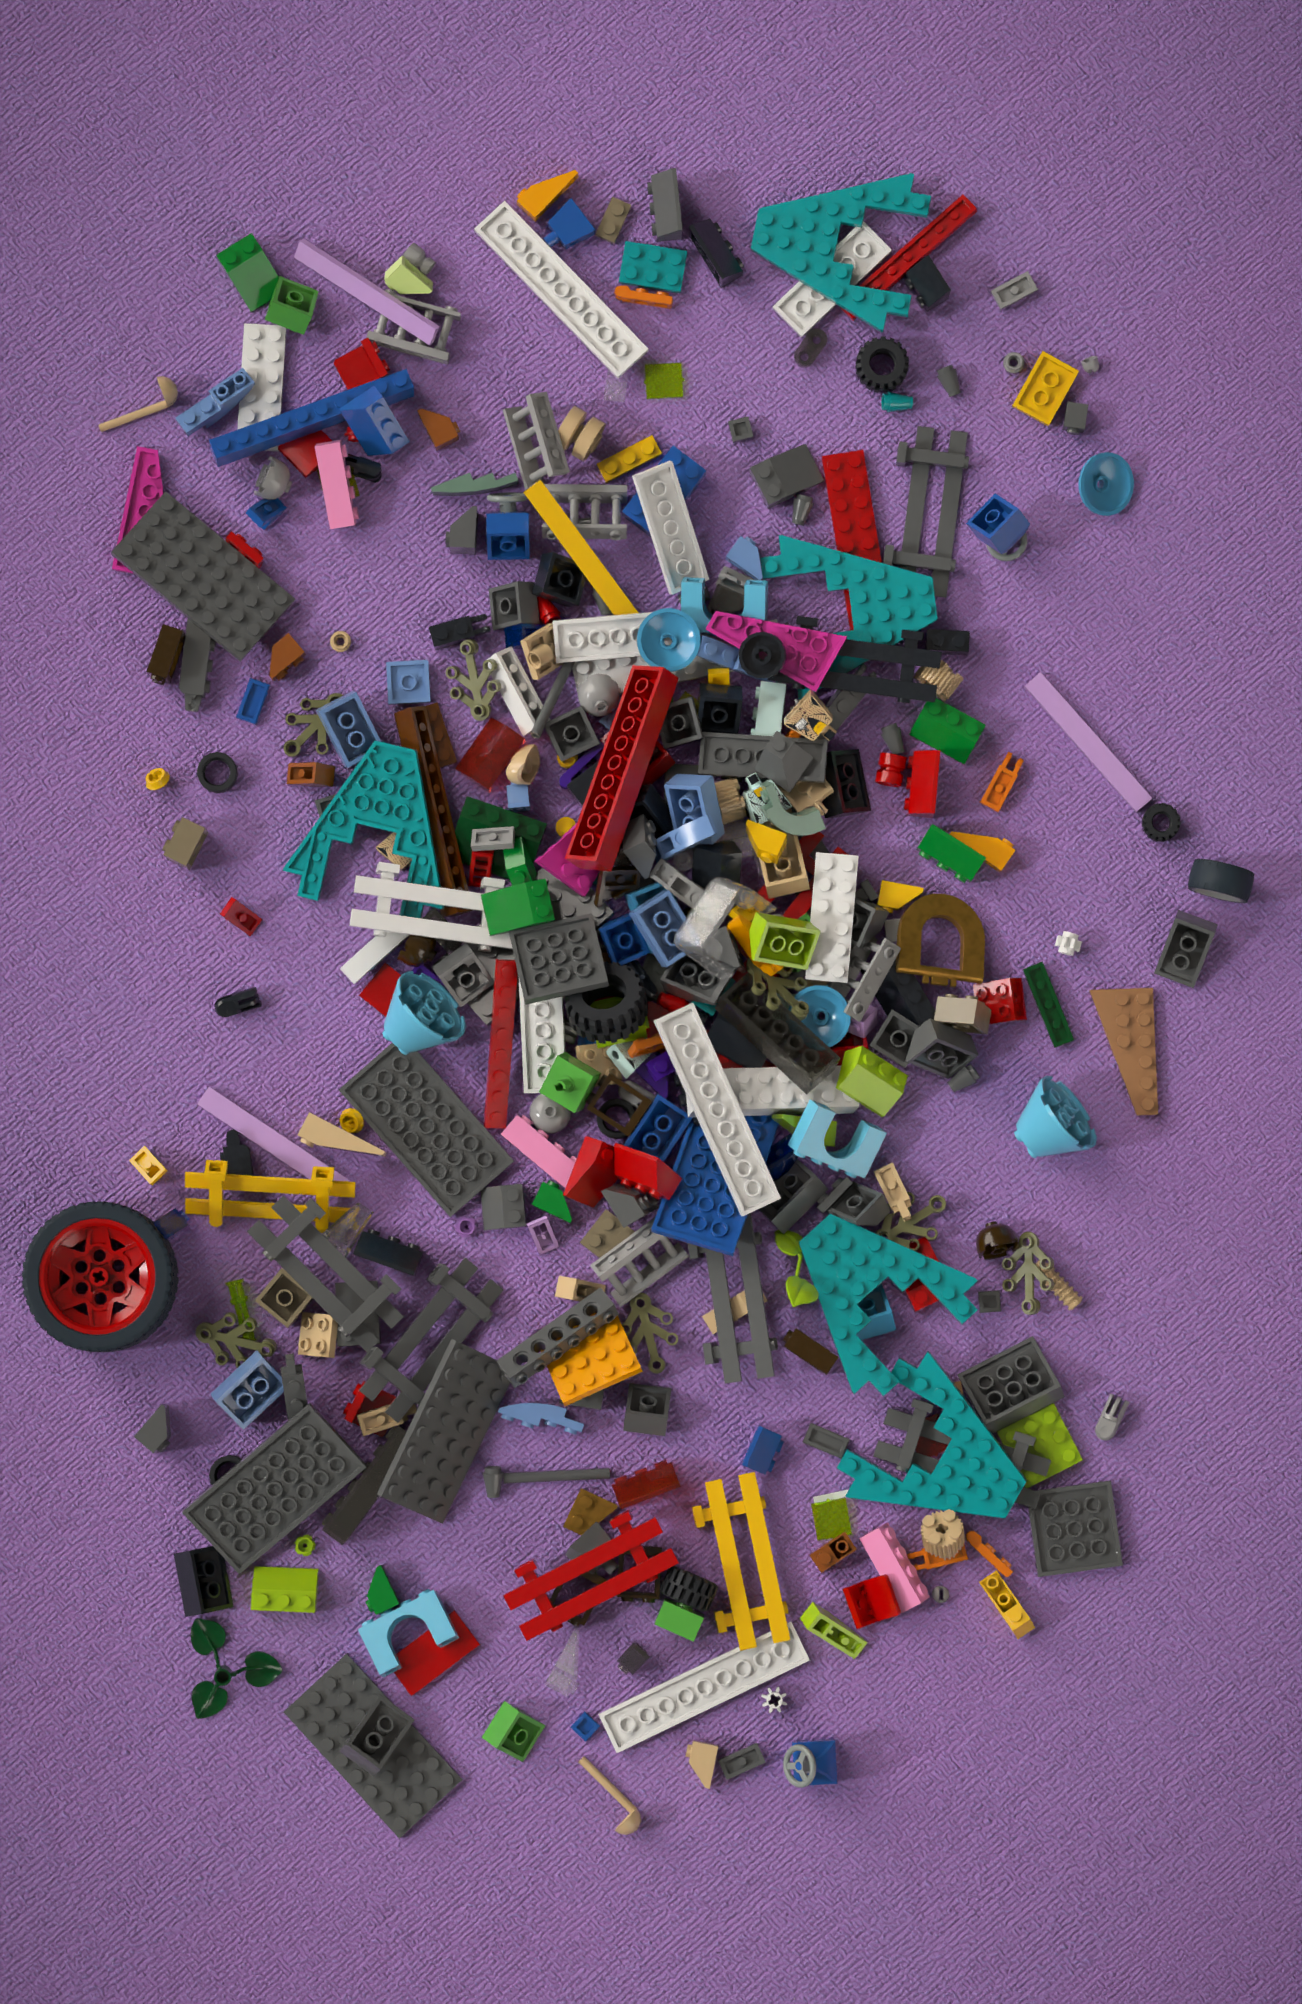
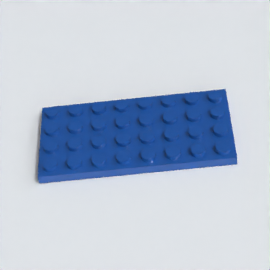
M772 1115L744 1116L766 1164L779 1124L772 1119ZM691 1119L673 1167V1171L682 1180L670 1200L662 1198L651 1232L733 1256L747 1215H740L701 1126L693 1124V1119Z

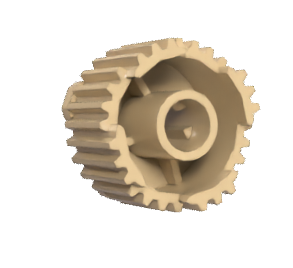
M941 660L940 669L920 666L915 673L914 679L922 684L937 685L936 697L945 702L962 682L963 677L958 673L954 674L949 665Z
M729 778L714 783L723 824L747 817L745 800L743 796H740L737 778Z
M950 1509L926 1515L921 1525V1535L925 1551L931 1553V1555L934 1554L935 1557L944 1558V1560L946 1558L950 1560L951 1557L955 1558L956 1553H958V1550H961V1547L964 1546L963 1543H965L963 1522L959 1519V1516H956L955 1512Z

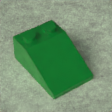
M252 233L216 255L222 268L251 313L271 301L279 276Z
M546 878L480 895L489 936L509 933V931L545 924L555 920Z

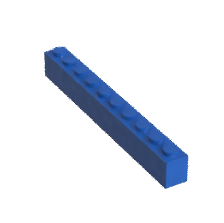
M407 369L210 439V450L217 467L345 422L346 420L339 408L373 386L380 392L388 406L414 397V386Z

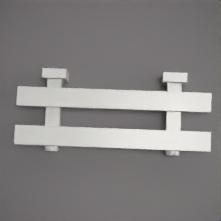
M379 862L376 869V874H380V879L357 875L355 877L354 893L378 896L376 912L351 909L349 926L374 929L373 935L377 937H386L388 931L478 944V950L483 952H491L492 946L512 949L509 933L489 936L480 896L483 893L394 881V877H397L399 874L400 865ZM484 877L481 880L480 889H485V893L503 889L505 880ZM391 898L482 911L481 926L390 914Z

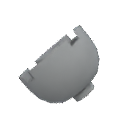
M270 456L267 460L271 462L269 465L264 464L255 486L259 487L258 491L254 490V495L267 500H274L281 497L283 492L288 493L292 481L289 480L290 472L285 463Z
M607 674L588 676L583 684L582 682L579 684L577 690L580 705L585 712L592 716H607L614 711L620 700L618 684Z
M539 1094L530 1106L529 1116L532 1124L537 1129H541L547 1134H554L562 1131L568 1125L571 1119V1111L545 1095Z

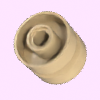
M573 406L562 422L558 432L563 450H567L572 443H575L572 449V456L584 462L595 451L601 441L606 423L592 417L584 425L587 412L577 406Z

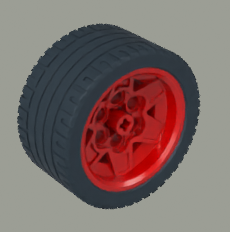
M92 1201L79 1203L76 1206L73 1205L63 1209L59 1214H55L50 1220H47L43 1227H40L38 1233L32 1238L33 1241L29 1244L28 1251L24 1257L26 1259L25 1262L23 1261L22 1287H24V1297L27 1299L26 1303L30 1308L31 1314L35 1316L34 1319L43 1330L47 1331V1334L74 1349L89 1352H114L141 1343L142 1340L150 1337L163 1324L176 1299L175 1294L178 1291L177 1286L179 1283L177 1274L179 1272L177 1260L174 1257L175 1253L169 1240L166 1239L164 1232L151 1219L134 1209L120 1204ZM110 1238L119 1241L126 1247L113 1251ZM86 1241L84 1252L74 1250L76 1246ZM98 1250H103L106 1254L102 1262H98L95 1259V1253ZM117 1260H122L125 1264L121 1272H117L114 1269V1263ZM81 1261L86 1262L88 1267L84 1273H79L77 1270V1264ZM137 1267H139L140 1274L139 1285L129 1277ZM62 1271L70 1277L64 1285H62ZM102 1271V1276L105 1279L97 1283L96 1273L100 1274ZM118 1281H122L125 1284V1290L122 1293H117L114 1290V1286ZM82 1282L88 1286V1291L83 1295L77 1291L78 1285ZM101 1292L107 1296V1301L102 1305L96 1302V1296ZM115 1302L127 1305L123 1310L112 1315ZM86 1303L88 1315L80 1312L74 1306Z

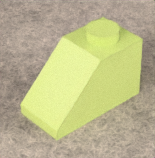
M403 255L385 272L386 285L391 290H396L399 294H430L433 291V282Z

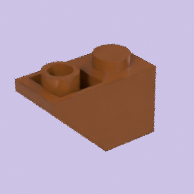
M289 633L272 646L269 676L273 682L276 679L278 681L282 680L288 675V669L292 666L296 668L305 660L303 658L306 655Z
M843 1532L811 1552L809 1556L822 1573L857 1549L846 1532Z

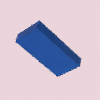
M250 678L236 718L256 725L270 685Z

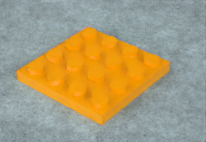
M618 1315L612 1322L600 1327L595 1334L583 1339L578 1346L565 1352L561 1358L547 1365L564 1406L643 1372Z

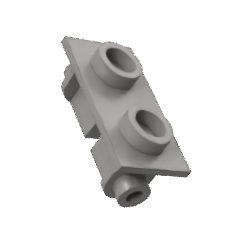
M724 566L715 585L744 598V585L746 581L755 579Z

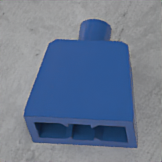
M571 198L548 221V227L552 232L545 236L543 240L550 248L560 242L565 249H568L595 235V228Z

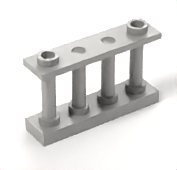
M386 289L387 293L412 309L425 311L424 317L429 320L432 319L433 314L445 317L438 344L434 348H430L419 338L414 343L406 341V330L401 326L398 328L397 335H394V337L387 336L384 331L388 318L382 314L380 315L377 329H374L373 332L368 330L367 337L370 342L375 341L377 346L448 365L450 354L446 352L445 346L453 319L461 320V313L458 312V309L450 306L442 308L398 296L397 292Z
M547 392L527 395L528 406L523 409L522 406L503 409L525 490L539 480L543 482L542 477L547 474L548 477H553L570 472ZM531 414L534 426L528 429L525 417ZM536 434L539 446L534 449L530 437ZM542 454L545 466L539 469L536 457Z
M544 484L557 503H570V520L584 539H627V524H620L621 503H627V485ZM579 503H591V524H578ZM600 503H612V524H599ZM542 524V538L556 540V536L548 525Z
M875 937L862 948L851 944L848 983L828 982L827 984L828 987L841 993L844 998L850 988L856 989L851 999H846L848 1004L843 1012L858 1022L862 1020L901 950L899 946L884 938L881 945L876 944L878 939ZM871 951L876 952L871 963L865 962ZM860 970H865L866 972L861 981H856L855 979Z
M655 1217L590 1265L602 1282L608 1278L615 1288L610 1294L620 1307L689 1257L679 1243L673 1246L666 1236L651 1232ZM659 1240L666 1249V1252L656 1259L649 1247ZM642 1253L649 1262V1265L639 1271L631 1260ZM625 1266L632 1277L622 1284L615 1275V1272Z

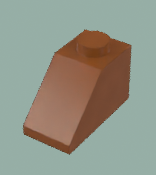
M422 408L417 410L437 451L459 440L458 433L461 431L456 421L451 422L447 416Z
M318 762L289 763L286 784L333 787L335 766Z

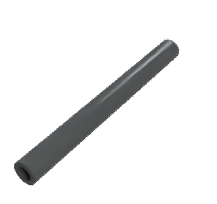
M565 662L562 664L530 733L532 737L540 738L575 662Z
M610 1468L503 1473L504 1484L610 1479Z

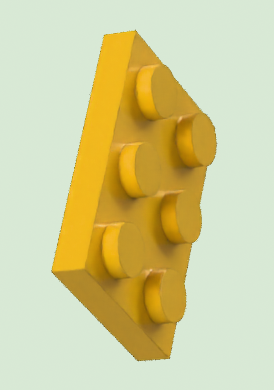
M1042 351L1012 407L1049 427L1079 370Z

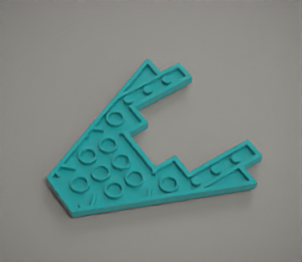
M913 173L762 207L758 209L751 251L879 332L884 333L887 314L908 317L912 295L851 285L854 265L834 262L841 224L862 228L866 208L928 218L931 195L912 193L915 176Z
M779 535L781 555L760 558L763 579L825 571L828 592L849 589L854 630L833 633L847 636L848 640L896 645L905 640L901 638L902 629L920 631L938 620L933 577ZM837 655L828 671L847 674L869 661V659ZM806 686L805 689H797L798 699H802L810 689Z
M375 740L284 866L283 871L302 875L297 896L319 901L333 839L353 844L358 824L396 833L392 854L412 858L407 883L441 887L417 750ZM402 900L399 915L422 918L424 905L444 909V906Z
M829 1214L799 1241L813 1285L818 1291V1299L854 1395L865 1384L870 1382L884 1397L899 1383V1380L857 1336L871 1322V1319L858 1304L887 1277L902 1293L919 1279L961 1325L978 1311L964 1295L978 1282L976 1278L835 1215Z
M929 1351L925 1354L918 1368L899 1358L891 1373L899 1380L901 1385L944 1409L933 1428L952 1439L932 1473L913 1463L903 1481L847 1449L837 1469L855 1480L845 1496L862 1500L938 1510L950 1509L954 1512L1006 1518L1026 1484V1478Z

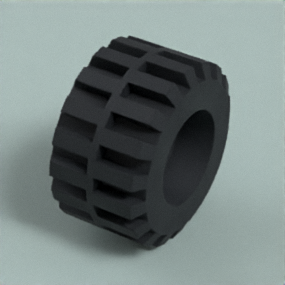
M881 336V339H877V337L872 338V341H867L860 348L855 369L861 384H865L868 390L874 389L876 393H879V391L887 393L888 390L891 389L893 391L898 385L900 386L903 383L909 367V357L906 355V349L901 347L902 344L900 342L896 343L891 337L889 340L886 339V336ZM879 354L889 356L895 364L894 370L888 375L876 374L870 368L871 358Z
M673 1566L668 1569L659 1590L662 1594L676 1601L706 1612L710 1609L718 1586L705 1578Z

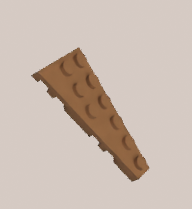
M1153 988L1089 990L1136 1116L1158 1115Z

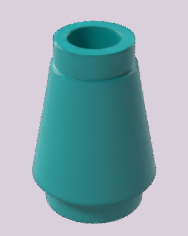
M889 391L887 394H882V410L894 412L912 409L913 407L912 396Z

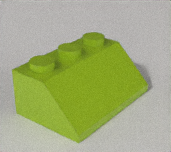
M756 912L749 930L751 958L753 961L808 970L821 931L809 921Z
M864 1046L845 1051L836 1088L880 1117H884L902 1096L908 1075Z
M254 1566L251 1610L317 1612L319 1569Z

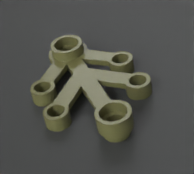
M467 639L460 644V651L466 658L469 678L460 672L457 666L448 667L446 669V676L449 679L455 678L472 691L474 699L465 694L460 686L453 687L450 690V696L454 700H461L470 707L471 715L474 719L483 721L490 716L491 707L489 704L496 692L501 690V683L498 680L489 681L487 683L488 691L482 697L481 690L491 673L497 669V663L494 659L485 660L483 662V671L478 677L474 655L478 652L479 646L474 639ZM466 645L469 646V652L466 650ZM489 662L492 664V669L488 668ZM451 669L455 671L454 676L451 674ZM492 683L496 685V690L492 688ZM455 690L459 691V696L455 695ZM478 707L482 710L481 714L478 712Z
M333 693L325 700L303 698L300 706L302 710L310 711L312 708H320L343 695ZM305 701L311 703L309 708L303 707ZM289 713L286 716L285 720L289 726L311 723L295 740H288L284 744L283 749L288 757H297L301 752V746L317 729L318 744L316 745V751L319 755H326L328 753L329 747L326 744V730L318 714L296 715ZM290 716L296 717L294 723L288 722ZM320 745L326 746L324 752L318 750ZM290 746L296 747V751L294 753L289 752Z
M750 958L747 960V972L753 976L752 992L756 995L763 994L766 989L765 983L762 982L763 977L767 981V1007L771 1010H776L779 1007L781 1000L777 997L778 992L792 1006L791 1016L798 1021L804 1020L809 1013L808 1004L803 1001L798 1002L786 988L795 989L800 992L807 987V981L801 977L794 981L769 976L755 966ZM783 966L776 974H780L782 977H789L793 968Z
M907 1192L912 1197L911 1204L913 1205L915 1197L911 1192ZM940 1195L933 1196L929 1201V1205L912 1215V1219L904 1222L900 1214L898 1225L892 1229V1218L896 1214L894 1212L888 1214L884 1218L882 1228L877 1230L875 1234L887 1236L889 1240L911 1249L909 1247L910 1243L916 1242L917 1247L911 1250L917 1252L920 1248V1243L917 1239L906 1240L896 1236L904 1232L926 1237L929 1241L936 1240L938 1232L935 1228H923L914 1225L932 1213H942L946 1208V1201ZM940 1202L942 1204L941 1208L936 1209L934 1203ZM929 1231H934L935 1236L930 1238L928 1237L927 1233Z
M1024 1232L1019 1238V1248L1010 1258H1005L1002 1261V1267L1005 1270H1014L1017 1262L1024 1255L1025 1262L1011 1279L1003 1281L1002 1287L1007 1292H1013L1016 1290L1017 1284L1025 1276V1300H1023L1021 1308L1027 1315L1037 1314L1041 1307L1039 1300L1034 1298V1276L1038 1279L1040 1287L1044 1291H1051L1055 1286L1053 1279L1048 1278L1034 1263L1033 1254L1040 1260V1267L1042 1269L1049 1270L1054 1266L1053 1258L1048 1257L1039 1247V1238L1033 1232ZM1027 1239H1029V1241H1030V1244H1029L1028 1246H1027V1243H1026V1242H1027ZM1009 1260L1011 1261L1010 1268L1007 1265ZM1046 1260L1049 1261V1265L1047 1267L1045 1265ZM1046 1281L1049 1282L1048 1288L1045 1286ZM1009 1282L1012 1284L1010 1289L1008 1288ZM1028 1303H1030L1031 1308L1029 1310L1027 1307Z
M639 1293L630 1300L632 1311L622 1326H629L630 1330L626 1333V1335H629L632 1331V1324L638 1315L640 1316L641 1325L630 1344L635 1348L634 1353L636 1354L637 1347L645 1335L651 1358L648 1367L652 1373L658 1374L665 1369V1362L658 1355L653 1333L666 1340L667 1344L671 1346L677 1344L678 1336L650 1322L648 1313L658 1317L664 1325L671 1324L673 1316L671 1313L663 1312L651 1305V1299L647 1294ZM643 1299L645 1305L638 1307L636 1304L637 1300ZM665 1314L671 1317L668 1323H665L662 1319ZM670 1335L676 1337L675 1343L668 1342ZM659 1361L661 1367L654 1369L653 1362Z
M232 1312L226 1313L222 1319L213 1324L203 1322L196 1328V1337L199 1341L209 1344L216 1355L215 1361L219 1365H225L229 1361V1354L222 1350L217 1340L224 1342L234 1356L236 1368L241 1365L240 1361L245 1362L248 1359L242 1354L238 1346L258 1350L264 1357H271L277 1350V1344L273 1339L266 1338L262 1342L239 1337L246 1331L252 1332L256 1328L257 1322L251 1317L227 1333L219 1332L218 1330L225 1326L231 1327L234 1325L237 1317ZM226 1317H231L233 1322L227 1321ZM247 1322H251L253 1327H248ZM203 1331H207L209 1336H205ZM263 1347H268L270 1352H266ZM219 1356H224L225 1361H222Z

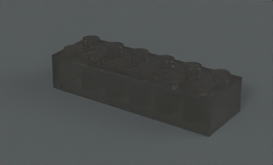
M748 972L720 996L715 1009L807 1095L835 1070L840 1057L782 1003L776 1010L769 1009L766 1005L768 1000L767 989H765L762 995L754 994L751 989L753 986V976Z
M401 1425L390 1429L385 1436L388 1439L384 1445L379 1444L373 1452V1455L376 1457L372 1462H366L367 1467L361 1472L362 1476L359 1480L355 1478L347 1489L350 1491L346 1497L341 1496L335 1504L337 1510L334 1514L329 1513L321 1523L324 1525L322 1531L341 1545L347 1542L380 1497L377 1495V1492L407 1432Z

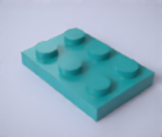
M625 241L619 284L681 293L687 251Z

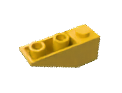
M997 1570L979 1582L1017 1639H1020L1035 1628L1030 1617Z

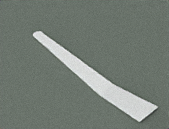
M848 1490L813 1497L814 1504L818 1505L846 1497L845 1495Z

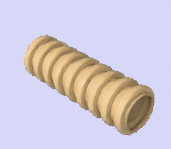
M1040 1260L1035 1263L1048 1278L1053 1279L1055 1283L1053 1291L1055 1296H1059L1058 1300H1062L1064 1302L1063 1305H1067L1069 1311L1073 1310L1082 1301L1083 1297H1079L1077 1295L1078 1292L1073 1291L1074 1288L1068 1285V1281H1064L1063 1276H1059V1272L1056 1273L1054 1271V1267L1046 1270L1040 1267ZM1046 1281V1283H1045V1286H1046V1287L1049 1286V1282H1048V1281Z

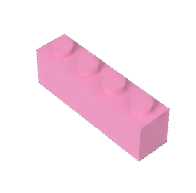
M342 440L318 443L315 445L329 527L330 529L353 526L357 523L356 519H359L358 508L354 507L352 500L355 498L354 486L349 484V478H352L350 465L346 466L345 457H348L346 444L342 445Z
M516 1115L501 1135L566 1188L576 1158L574 1156L568 1158L563 1153L565 1149L557 1142L553 1145L547 1140L549 1135L543 1130L538 1129L536 1131L531 1127L532 1121L525 1115L522 1117Z
M888 1522L859 1538L879 1575H888L901 1613L921 1604L930 1597L926 1586L917 1575L916 1568L910 1563L906 1550L900 1545L894 1529L890 1527Z

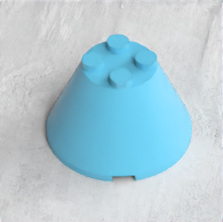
M413 971L405 972L399 977L384 1022V1031L382 1032L384 1038L397 1046L404 1055L456 1041L464 1034L466 1028L464 1016L460 1017L457 1011L459 1005L453 996L433 978L423 973L420 975L413 974Z
M1045 1076L1039 1081L1017 1121V1130L1014 1132L1017 1140L1026 1145L1028 1153L1033 1158L1088 1150L1094 1147L1097 1141L1095 1129H1090L1087 1122L1090 1120V1117L1081 1102L1061 1081L1054 1082L1051 1080L1053 1079L1052 1076Z

